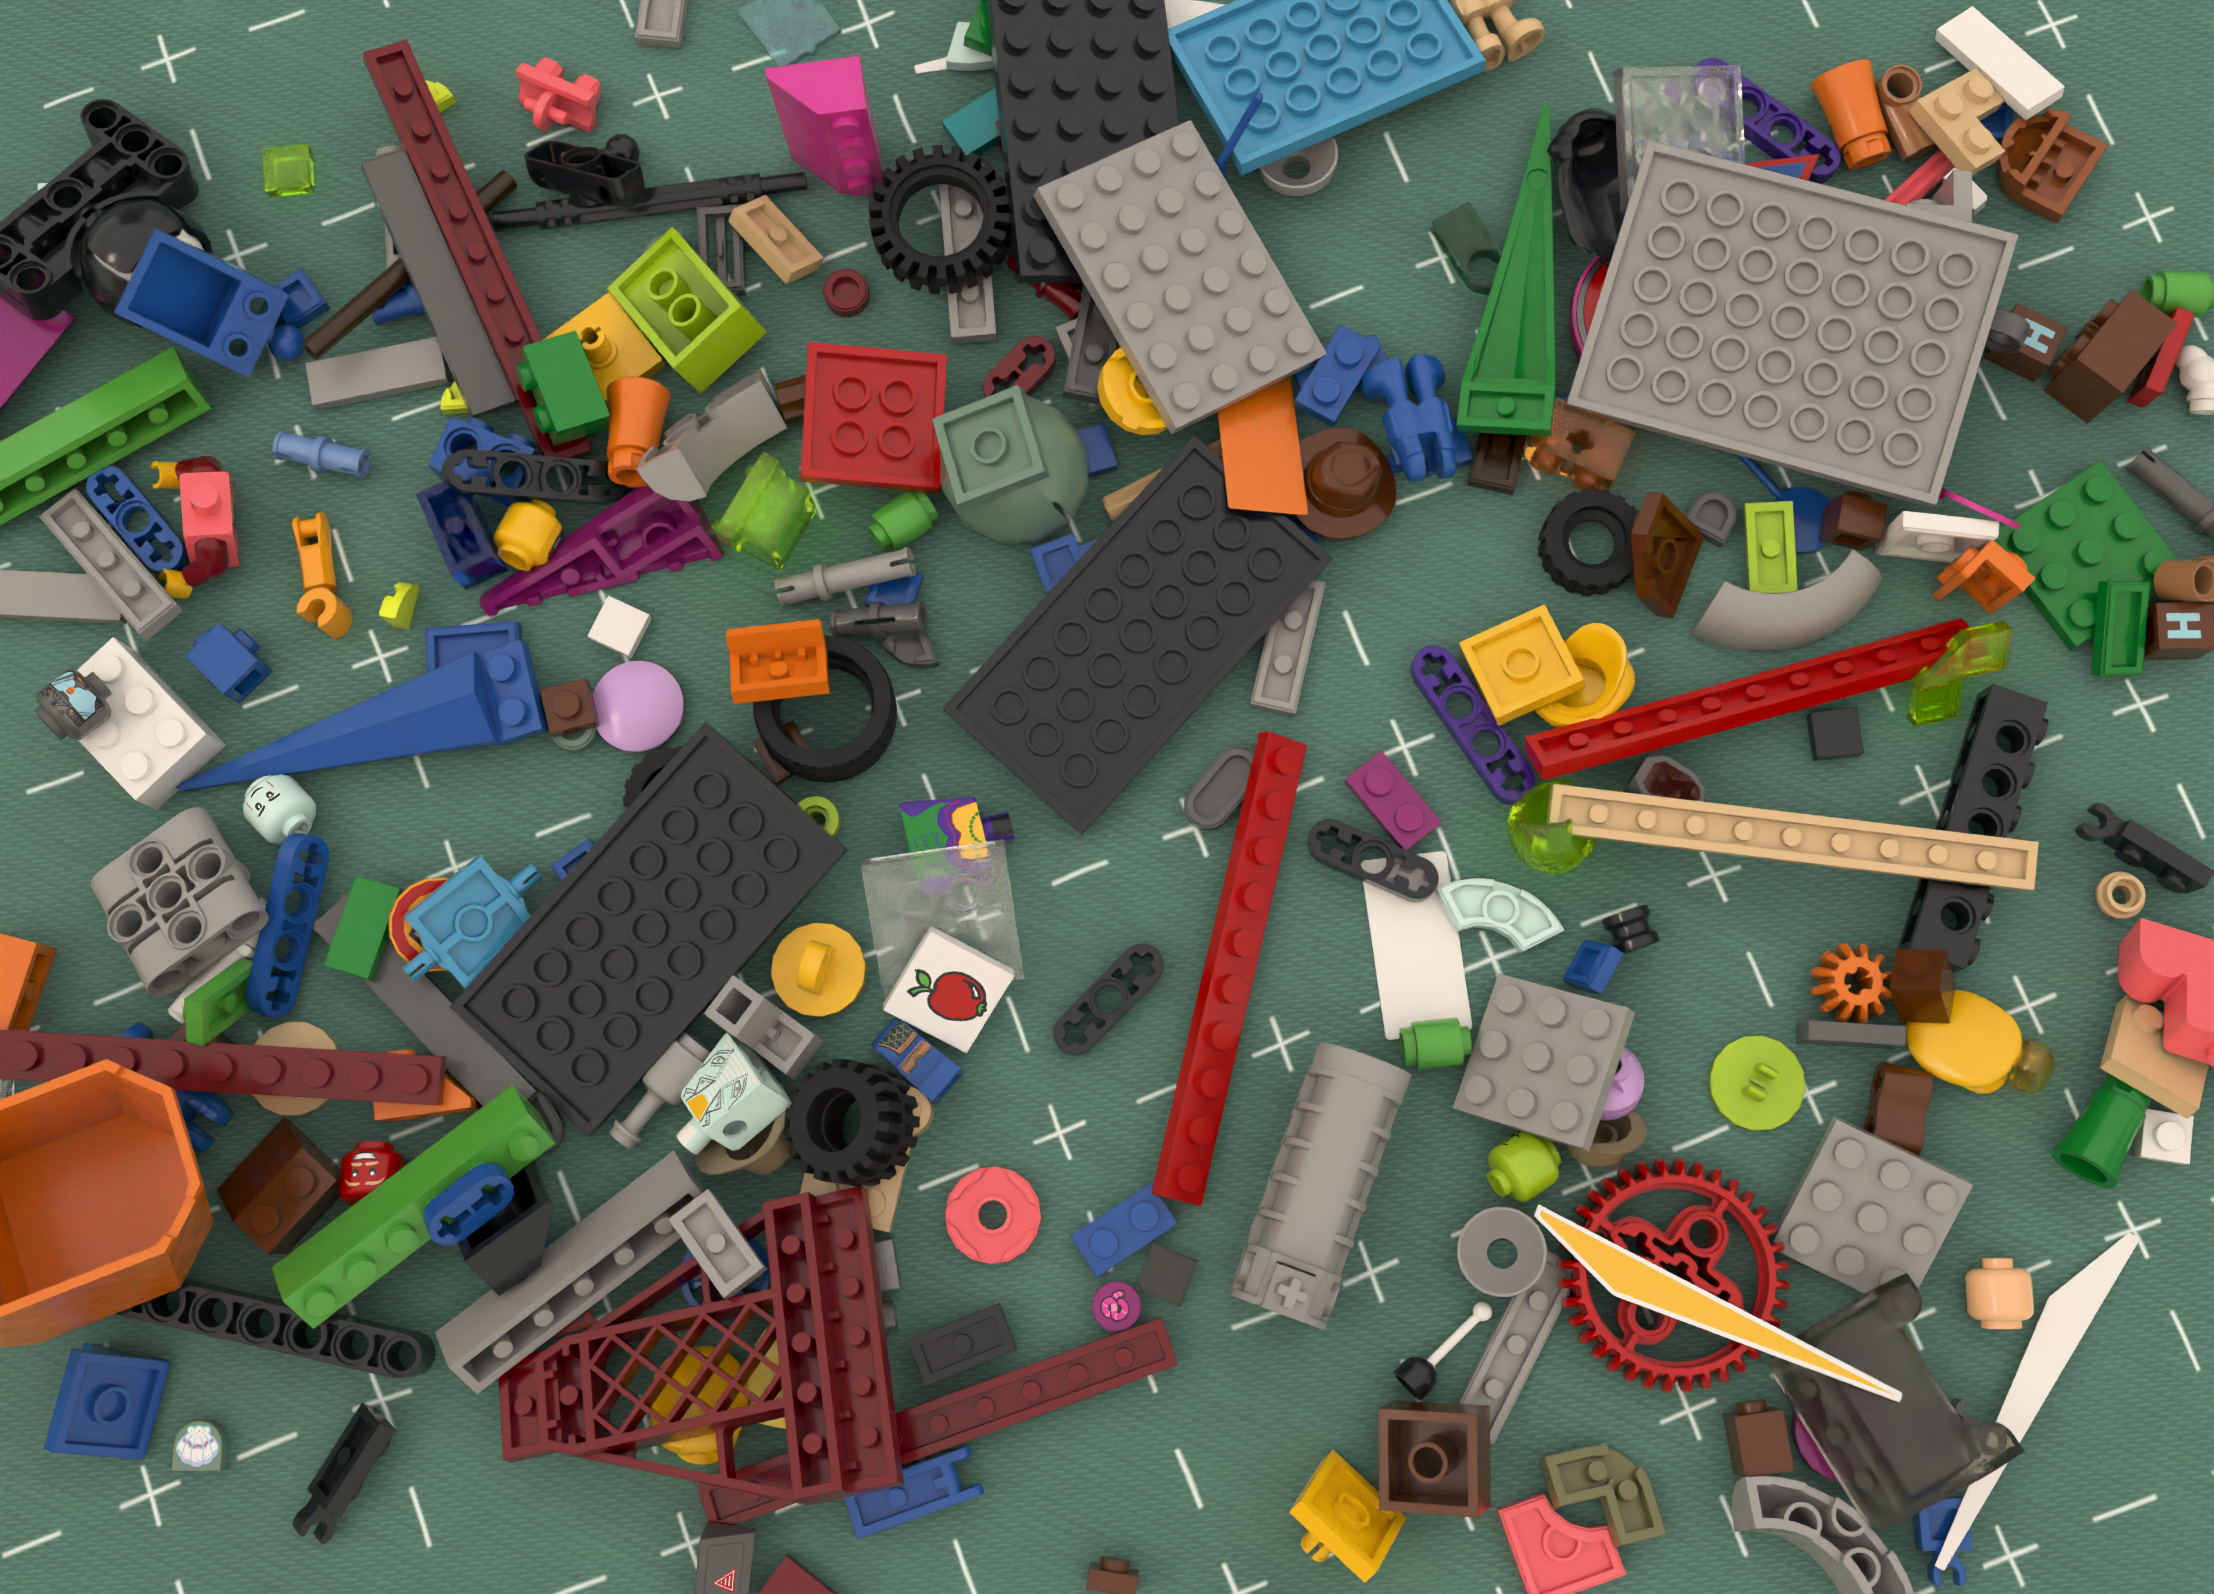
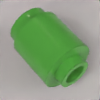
M2160 270L2156 275H2147L2144 278L2140 296L2167 316L2180 307L2194 313V318H2201L2208 309L2214 306V281H2211L2210 275L2206 271Z
M904 490L869 515L872 525L867 529L880 549L884 551L889 547L892 551L903 549L932 528L931 523L939 516L934 505L924 492Z
M1457 1017L1411 1022L1410 1027L1399 1029L1403 1065H1415L1416 1070L1463 1065L1464 1055H1471L1472 1053L1468 1026L1460 1027Z

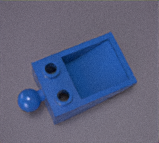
M154 228L114 310L115 314L247 377L250 376L266 343H268L270 352L276 358L283 361L295 360L304 352L301 342L305 338L298 328L288 324L274 327L289 297V294L282 288ZM255 297H262L265 300L259 312H251L249 308L250 301ZM237 338L243 339L244 342L238 354L231 353L229 351L230 342Z

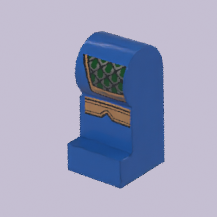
M894 1017L870 1044L891 1062L900 1074L936 1105L965 1073L953 1061L897 1017Z

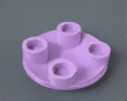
M631 661L614 667L601 678L593 692L599 727H596L598 733L609 744L625 753L643 752L659 747L669 740L684 722V699L678 682L666 669L651 662Z

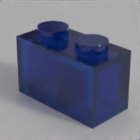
M444 481L416 493V497L451 576L465 590L508 571L504 561L498 556L497 552L499 549L495 545L493 535L474 494L454 492L446 486Z

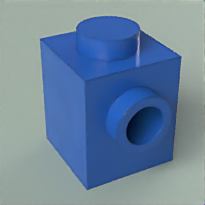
M220 623L214 628L201 633L194 641L193 649L185 655L224 695L239 704L273 672L255 653L260 646L241 628L233 633Z

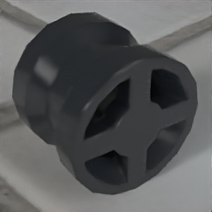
M1648 905L1638 906L1602 920L1605 930L1610 931L1613 936L1614 943L1612 946L1622 953L1626 954L1660 941L1657 931L1650 928Z

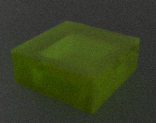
M308 144L262 148L264 190L270 197L314 193L313 151Z

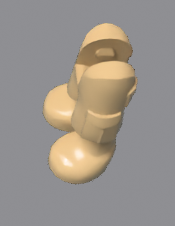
M1448 0L1486 59L1484 72L1497 68L1503 61L1504 55H1506L1509 62L1520 59L1537 47L1545 37L1546 32L1541 21L1535 18H1526L1518 21L1514 17L1510 9L1516 0ZM1484 18L1493 21L1498 35L1489 32Z

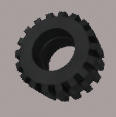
M841 1058L832 1059V1064L822 1062L816 1065V1074L807 1072L800 1079L803 1084L802 1088L793 1089L790 1096L794 1100L792 1109L786 1108L784 1119L790 1120V1128L784 1129L785 1139L793 1141V1146L789 1149L792 1158L801 1160L799 1167L805 1173L814 1174L813 1178L824 1182L852 1186H875L880 1184L881 1179L889 1180L897 1174L895 1166L904 1167L910 1159L906 1154L908 1147L915 1148L918 1138L912 1137L913 1129L920 1127V1117L913 1116V1109L918 1107L916 1098L906 1095L910 1086L905 1080L897 1079L898 1074L894 1071L860 1061ZM857 1100L861 1110V1125L856 1138L847 1146L843 1134L844 1118L850 1106Z

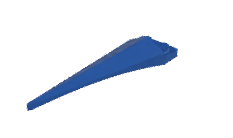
M518 640L478 654L475 652L470 653L184 781L176 788L189 792L253 781L268 775H290L398 758L507 745L548 732L549 728L529 645L527 642Z

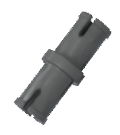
M883 601L872 602L870 607L833 610L830 618L831 630L833 635L838 637L873 635L876 639L887 638L888 633L926 630L928 627V612L923 601L886 605ZM879 618H895V620H886L869 623L864 622V620H872Z

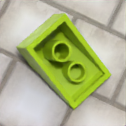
M671 227L607 287L609 292L672 368L699 393L705 391L767 333L765 328L674 227Z

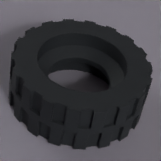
M1593 488L1583 489L1579 493L1573 492L1568 494L1565 500H1560L1553 507L1539 533L1538 540H1540V545L1538 547V555L1542 558V567L1545 573L1548 572L1550 574L1551 580L1556 585L1560 584L1566 588L1565 591L1572 594L1577 592L1581 593L1582 596L1590 597L1592 594H1599L1600 596L1607 594L1610 589L1615 588L1616 590L1634 572L1631 532L1638 511L1633 505H1628L1625 502V498L1619 494L1615 496L1609 490L1601 489L1600 491H1595ZM1585 521H1595L1606 526L1614 539V549L1611 556L1599 564H1587L1578 560L1572 554L1569 547V536L1576 525Z

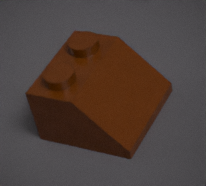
M284 1117L217 1188V1191L233 1222L267 1254H288L340 1198V1167L296 1125Z

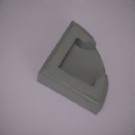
M926 630L888 633L887 638L880 639L886 651L894 659L905 665L915 668H929L939 665Z

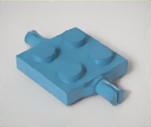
M476 856L403 915V918L419 935L424 950L405 966H402V970L415 983L437 964L449 971L459 984L466 989L530 918L531 915L527 912L521 895L543 879L541 874L536 872L537 869L530 863L508 881L497 875L482 856Z

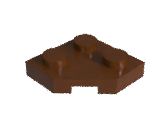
M1647 492L1641 509L1635 516L1634 527L1631 532L1636 597L1656 616L1674 618L1705 535L1663 493Z

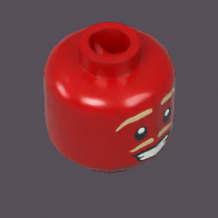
M365 1141L357 1143L354 1146V1150L345 1154L341 1160V1182L339 1184L341 1200L353 1206L406 1166L402 1154L394 1151V1145L387 1142Z

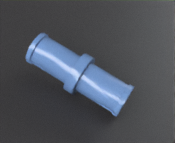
M281 430L276 434L273 441L272 451L275 453L274 458L309 465L311 470L315 472L326 473L328 470L363 479L370 470L371 456H369V450L336 444L330 437L318 436L314 439Z

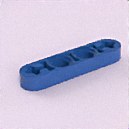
M294 833L284 840L279 850L265 908L269 918L266 926L259 934L246 989L248 1007L253 1012L264 1016L279 1018L288 1014L297 998L329 862L328 846L323 839L317 836ZM301 850L309 852L307 861L299 859ZM294 874L304 876L303 882L293 880ZM297 889L301 896V903L294 913L289 914L285 907L286 899L291 891ZM286 936L290 942V949L286 957L278 961L274 954L275 945L280 938ZM272 968L282 970L281 976L271 974ZM276 990L275 998L266 1000L268 991Z

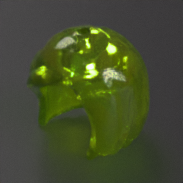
M1554 779L1550 782L1534 785L1510 809L1506 822L1510 845L1521 862L1536 872L1553 875L1564 874L1581 865L1594 849L1596 839L1572 836V819L1568 818L1563 822L1547 824L1551 785L1572 786L1571 779Z

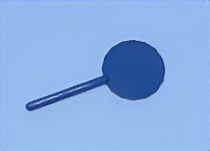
M1737 455L1776 497L1773 502L1793 501L1796 553H1813L1824 547L1827 543L1819 541L1824 506L1830 503L1828 498L1819 491L1804 486L1789 488L1783 492L1754 459Z

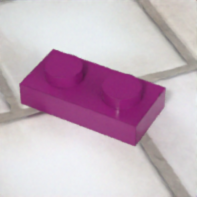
M1382 750L1344 781L1346 786L1396 846L1402 849L1410 850L1442 823Z

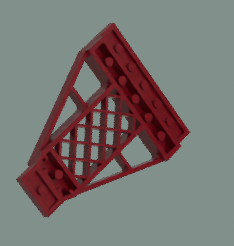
M857 1186L819 1196H814L810 1192H804L762 1202L763 1210L737 1226L747 1241L765 1230L771 1289L727 1300H719V1291L693 1256L581 1333L564 1336L544 1351L526 1356L498 1378L503 1460L514 1463L560 1453L566 1456L808 1506L904 1485L868 1190L863 1186ZM701 1273L702 1305L631 1321ZM774 1309V1317L766 1311ZM758 1313L769 1321L771 1325L754 1348L739 1336L753 1316ZM736 1318L729 1328L721 1323V1321ZM712 1324L725 1335L707 1358L696 1350L694 1345L708 1325ZM689 1329L683 1339L674 1333ZM665 1334L678 1346L664 1366L660 1368L647 1357ZM643 1339L637 1349L629 1344V1342ZM776 1339L779 1366L765 1356ZM736 1342L748 1351L750 1355L733 1378L720 1368L719 1365ZM619 1345L632 1356L615 1379L606 1371V1361ZM690 1353L704 1365L686 1388L672 1376ZM760 1362L776 1372V1375L763 1394L758 1397L744 1385ZM642 1364H644L656 1373L657 1376L640 1398L629 1390L627 1385ZM715 1372L728 1382L729 1385L712 1408L699 1398L698 1395ZM667 1383H669L682 1393V1396L665 1418L651 1406ZM782 1389L783 1398L775 1399ZM739 1392L755 1403L728 1410ZM623 1394L636 1406L619 1428L610 1421V1409L620 1395ZM692 1403L707 1413V1415L681 1420ZM646 1413L661 1424L635 1430ZM785 1417L792 1490L736 1479L733 1434L735 1430L739 1427ZM715 1433L719 1474L713 1475L637 1459L636 1453L640 1449Z

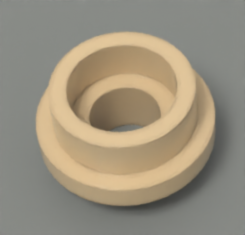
M2119 871L2110 873L2099 881L2095 890V898L2098 907L2107 916L2114 919H2127L2141 911L2145 903L2146 893L2143 884L2138 878L2130 873ZM2114 888H2118L2124 893L2125 900L2123 904H2118L2113 899L2112 892Z

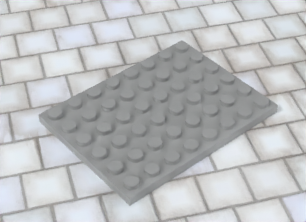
M1648 140L1566 408L1934 508L1937 505L2019 235Z

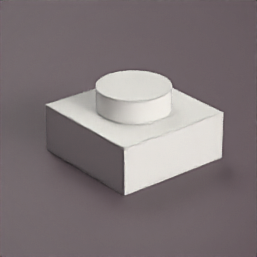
M2147 1109L2145 1111L2146 1118L2135 1136L2133 1157L2179 1165L2190 1164L2194 1116L2186 1119L2177 1113Z

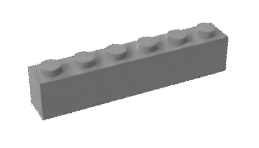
M674 1150L547 1246L544 1249L540 1267L530 1273L524 1281L515 1284L500 1296L491 1289L438 1329L435 1335L448 1368L476 1394L484 1390L679 1240L681 1237L668 1219L705 1191L699 1178Z

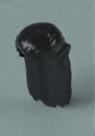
M1589 108L1568 118L1559 128L1556 137L1552 140L1546 151L1553 158L1557 169L1558 195L1565 227L1571 242L1578 248H1585L1589 254L1595 252L1602 261L1610 263L1628 207L1623 183L1624 167L1628 165L1624 155V147L1626 145L1625 130L1620 118L1602 108Z

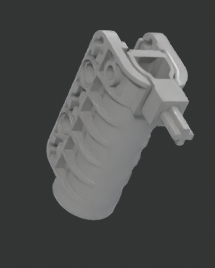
M1324 1042L1318 1044L1312 1064L1307 1069L1239 1260L1229 1295L1326 1331L1327 1321L1333 1310L1342 1281L1340 1276L1349 1250L1353 1249L1355 1243L1353 1239L1361 1215L1366 1211V1201L1373 1180L1378 1176V1166L1386 1143L1390 1141L1392 1135L1390 1131L1398 1108L1402 1106L1412 1077L1410 1073L1385 1061L1345 1047Z

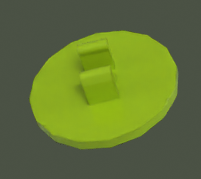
M1765 1036L1741 1037L1725 1045L1714 1058L1708 1076L1710 1096L1719 1113L1733 1125L1750 1131L1772 1130L1788 1122L1801 1107L1806 1090L1804 1071L1795 1054L1780 1041Z

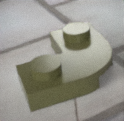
M1609 1445L1588 1446L1546 1456L1539 1460L1553 1509L1599 1498L1614 1548L1666 1535L1654 1492L1646 1472L1642 1466L1637 1468L1623 1454L1609 1449Z

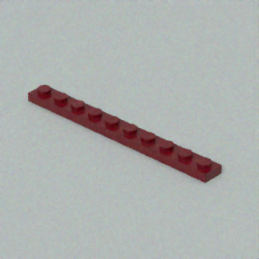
M407 39L363 52L364 64L401 146L408 154L542 456L577 459L591 455L592 448L586 436L554 446L549 433L542 434L537 426L533 414V407H536L537 403L531 390L526 392L523 390L516 372V365L520 364L522 346L542 341V337Z
M0 1030V1079L48 1082L108 1059L175 1090L442 1105L447 1056L208 1042L202 1046L182 1040Z
M1162 1317L895 1413L902 1465L1178 1365ZM789 1452L736 1470V1479L792 1490ZM701 1483L697 1485L707 1520L713 1523L737 1525L795 1504L793 1502Z

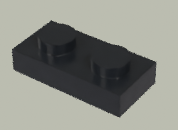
M1000 1303L908 1339L925 1386L1017 1350Z

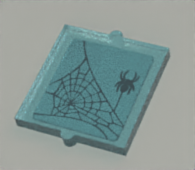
M752 0L737 11L739 17L777 66L793 65L808 55L811 57L815 56L818 48L842 33L840 26L819 0Z

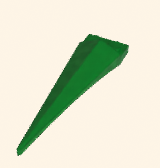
M1548 103L1542 107L1499 265L1461 382L1456 423L1458 432L1550 437L1552 434L1557 396L1552 157L1546 151L1551 143V111Z

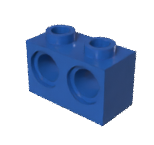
M450 417L428 466L443 481L441 469L445 459L454 452L463 450L470 445H477V450L531 455L539 454L535 450L536 444L523 436L510 433L509 438L493 433L494 428L476 418L469 417L467 422ZM467 459L463 460L462 464L453 468L454 474L462 476V483L467 484V480L474 476L488 477L485 486L491 487L488 476L492 464L491 460H486L488 468L485 469L469 468ZM506 462L500 469L501 481L509 488L515 489L520 487L524 480V472L520 466L513 474L501 476L503 467L509 463ZM481 495L507 506L520 501H529V499Z

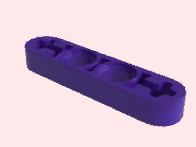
M1708 58L1696 65L1688 81V91L1697 103L1773 159L1822 155L1825 158L1824 163L1817 168H1813L1808 181L1821 184L1832 177L1841 162L1840 150L1832 140L1724 61L1717 58ZM1711 75L1718 79L1716 85L1713 84L1707 88L1702 84L1704 79L1707 80ZM1729 87L1734 90L1727 102H1724L1721 99L1724 94L1726 95ZM1739 99L1751 100L1757 107V114L1753 117L1739 115L1735 110L1734 102ZM1776 125L1788 127L1792 131L1793 141L1787 144L1776 142L1770 134V129ZM1801 140H1803L1807 144L1797 156L1793 152L1796 151Z
M1440 646L1422 648L1416 654L1411 665V677L1492 795L1499 802L1506 805L1522 803L1532 793L1535 786V775L1531 767L1503 727L1497 725L1490 709L1453 656ZM1426 658L1432 663L1437 661L1443 663L1439 674L1445 684L1451 678H1454L1457 682L1448 686L1441 696H1437L1434 692L1439 690L1441 686L1437 677L1434 674L1425 676L1422 673L1426 664L1424 659ZM1455 694L1466 696L1472 704L1471 714L1464 718L1453 717L1446 708L1447 699ZM1481 732H1488L1494 735L1498 741L1497 753L1492 756L1478 754L1473 747L1474 736ZM1504 754H1507L1511 759L1503 765L1509 775L1513 777L1520 774L1524 780L1519 786L1521 791L1519 794L1514 789L1505 791L1502 788V783L1506 780V777L1500 767L1494 773H1491L1487 768L1496 764Z

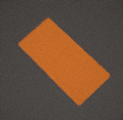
M1291 376L1218 412L1228 507L1231 509L1296 515L1308 514Z

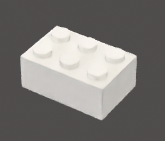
M114 637L77 670L84 677L94 672L112 692V695L105 699L111 707L112 713L110 718L85 738L78 741L136 801L158 810L179 790L176 787L180 783L191 779L226 746L134 649Z

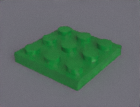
M2101 460L2015 518L2014 521L2021 524L2019 530L2005 525L1999 529L1998 538L1994 540L2005 551L2015 553L2026 563L2027 571L2035 579L2024 592L2069 651L2094 635L2098 581L2150 582L2149 596L2155 593L2154 574L2157 567L2163 561L2178 559Z

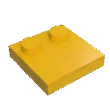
M1545 604L1459 642L1460 650L1498 726L1585 688L1584 679Z

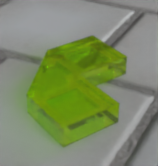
M2003 620L1960 630L1946 644L1950 649L1931 668L1925 666L1911 680L1907 719L1917 727L1958 717L1963 678L2007 668L2012 628Z

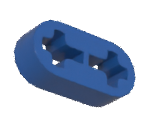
M489 1162L474 1167L432 1199L425 1207L423 1221L430 1237L441 1245L457 1244L464 1240L511 1202L514 1195V1186L505 1169L499 1164ZM486 1184H489L492 1187H497L494 1191L490 1193L485 1189L481 1190V1188ZM446 1215L452 1219L456 1217V1220L450 1224L444 1220L440 1222V1219Z

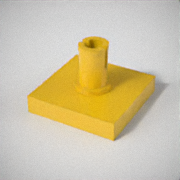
M610 292L543 339L546 340L572 331L577 332L607 408V387L612 381L624 377L648 379L666 366L660 355Z
M1333 1449L1321 1460L1289 1511L1309 1531L1301 1538V1546L1306 1554L1319 1543V1549L1311 1557L1313 1560L1323 1562L1332 1552L1364 1583L1378 1571L1407 1518L1401 1512L1379 1511V1491Z

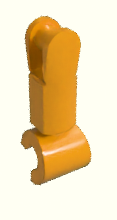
M317 512L315 518L308 520L295 517L292 520V527L299 553L303 589L305 592L300 598L296 613L309 623L318 622V627L334 640L338 639L349 631L352 625V613L350 608L333 594L337 590L329 520L324 512ZM318 536V543L310 545L309 538Z

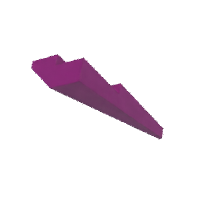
M647 485L635 489L561 540L547 563L532 567L530 571L518 570L480 596V607L490 617L497 615L500 609L524 603L531 607L541 604L544 598L569 593L571 597L639 580L641 574L669 568L670 572L683 569L686 563L706 558L716 561L724 557V551L698 499L692 501L670 500L654 492Z

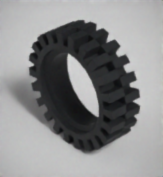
M932 145V155L924 156L923 148L921 147L913 150V160L908 162L905 156L902 155L895 160L897 169L894 172L889 167L881 174L883 184L881 185L876 182L872 190L874 201L869 200V225L877 254H880L881 261L887 270L892 268L894 277L903 283L905 279H908L910 287L918 291L921 290L922 285H926L929 288L930 294L940 295V287L948 286L949 293L953 294L959 292L958 284L966 282L969 289L977 286V277L982 274L987 279L994 273V262L1000 265L1004 260V248H1009L1011 242L1008 198L1002 178H996L995 169L988 162L983 167L979 155L971 152L969 157L965 158L963 157L962 148L952 146L951 154H944L942 145ZM936 184H949L962 188L976 199L983 212L982 226L973 242L963 250L947 256H931L919 252L908 244L899 230L900 215L906 202L916 192Z

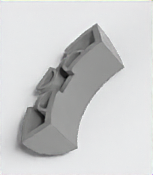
M761 370L752 373L710 398L712 402L705 407V413L700 417H697L695 413H691L675 423L664 433L667 439L663 442L664 446L660 450H658L656 445L649 447L640 459L636 470L654 492L670 500L692 501L706 497L713 482L730 465L759 444L788 428L781 408Z
M1852 549L1836 565L1827 578L1802 590L1778 594L1759 593L1742 589L1724 581L1711 596L1690 634L1708 643L1742 652H1748L1749 650H1777V652L1797 649L1812 644L1846 625L1872 599L1880 587L1883 578L1879 570L1867 558Z
M1742 1477L1735 1483L1732 1494L1734 1532H1762L1785 1539L1796 1545L1823 1568L1834 1583L1839 1594H1915L1908 1576L1894 1551L1887 1549L1882 1540L1869 1527L1871 1523L1840 1498H1833L1818 1489L1807 1486V1483L1783 1477Z

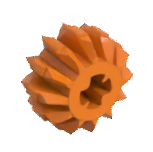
M1848 943L1837 945L1836 954L1826 951L1819 956L1824 967L1812 968L1810 972L1814 979L1822 981L1821 985L1810 989V994L1812 996L1823 994L1826 998L1820 1004L1819 1011L1826 1013L1836 1007V1022H1847L1852 1017L1856 1023H1866L1868 1021V1013L1874 1016L1884 1013L1885 1010L1880 1000L1892 999L1890 989L1883 986V982L1891 980L1892 971L1881 973L1878 968L1883 964L1885 956L1878 954L1868 960V945H1857L1852 951ZM1853 974L1856 979L1852 982H1859V990L1851 993L1848 990L1851 984L1845 985L1844 979L1846 976Z

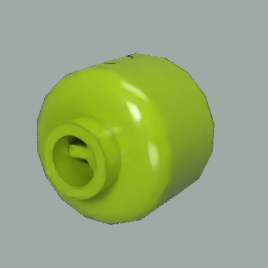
M1517 1131L1490 1151L1488 1164L1491 1171L1486 1176L1489 1184L1500 1197L1504 1198L1508 1195L1517 1202L1526 1203L1554 1185L1559 1177L1558 1166L1561 1164V1158L1550 1140Z

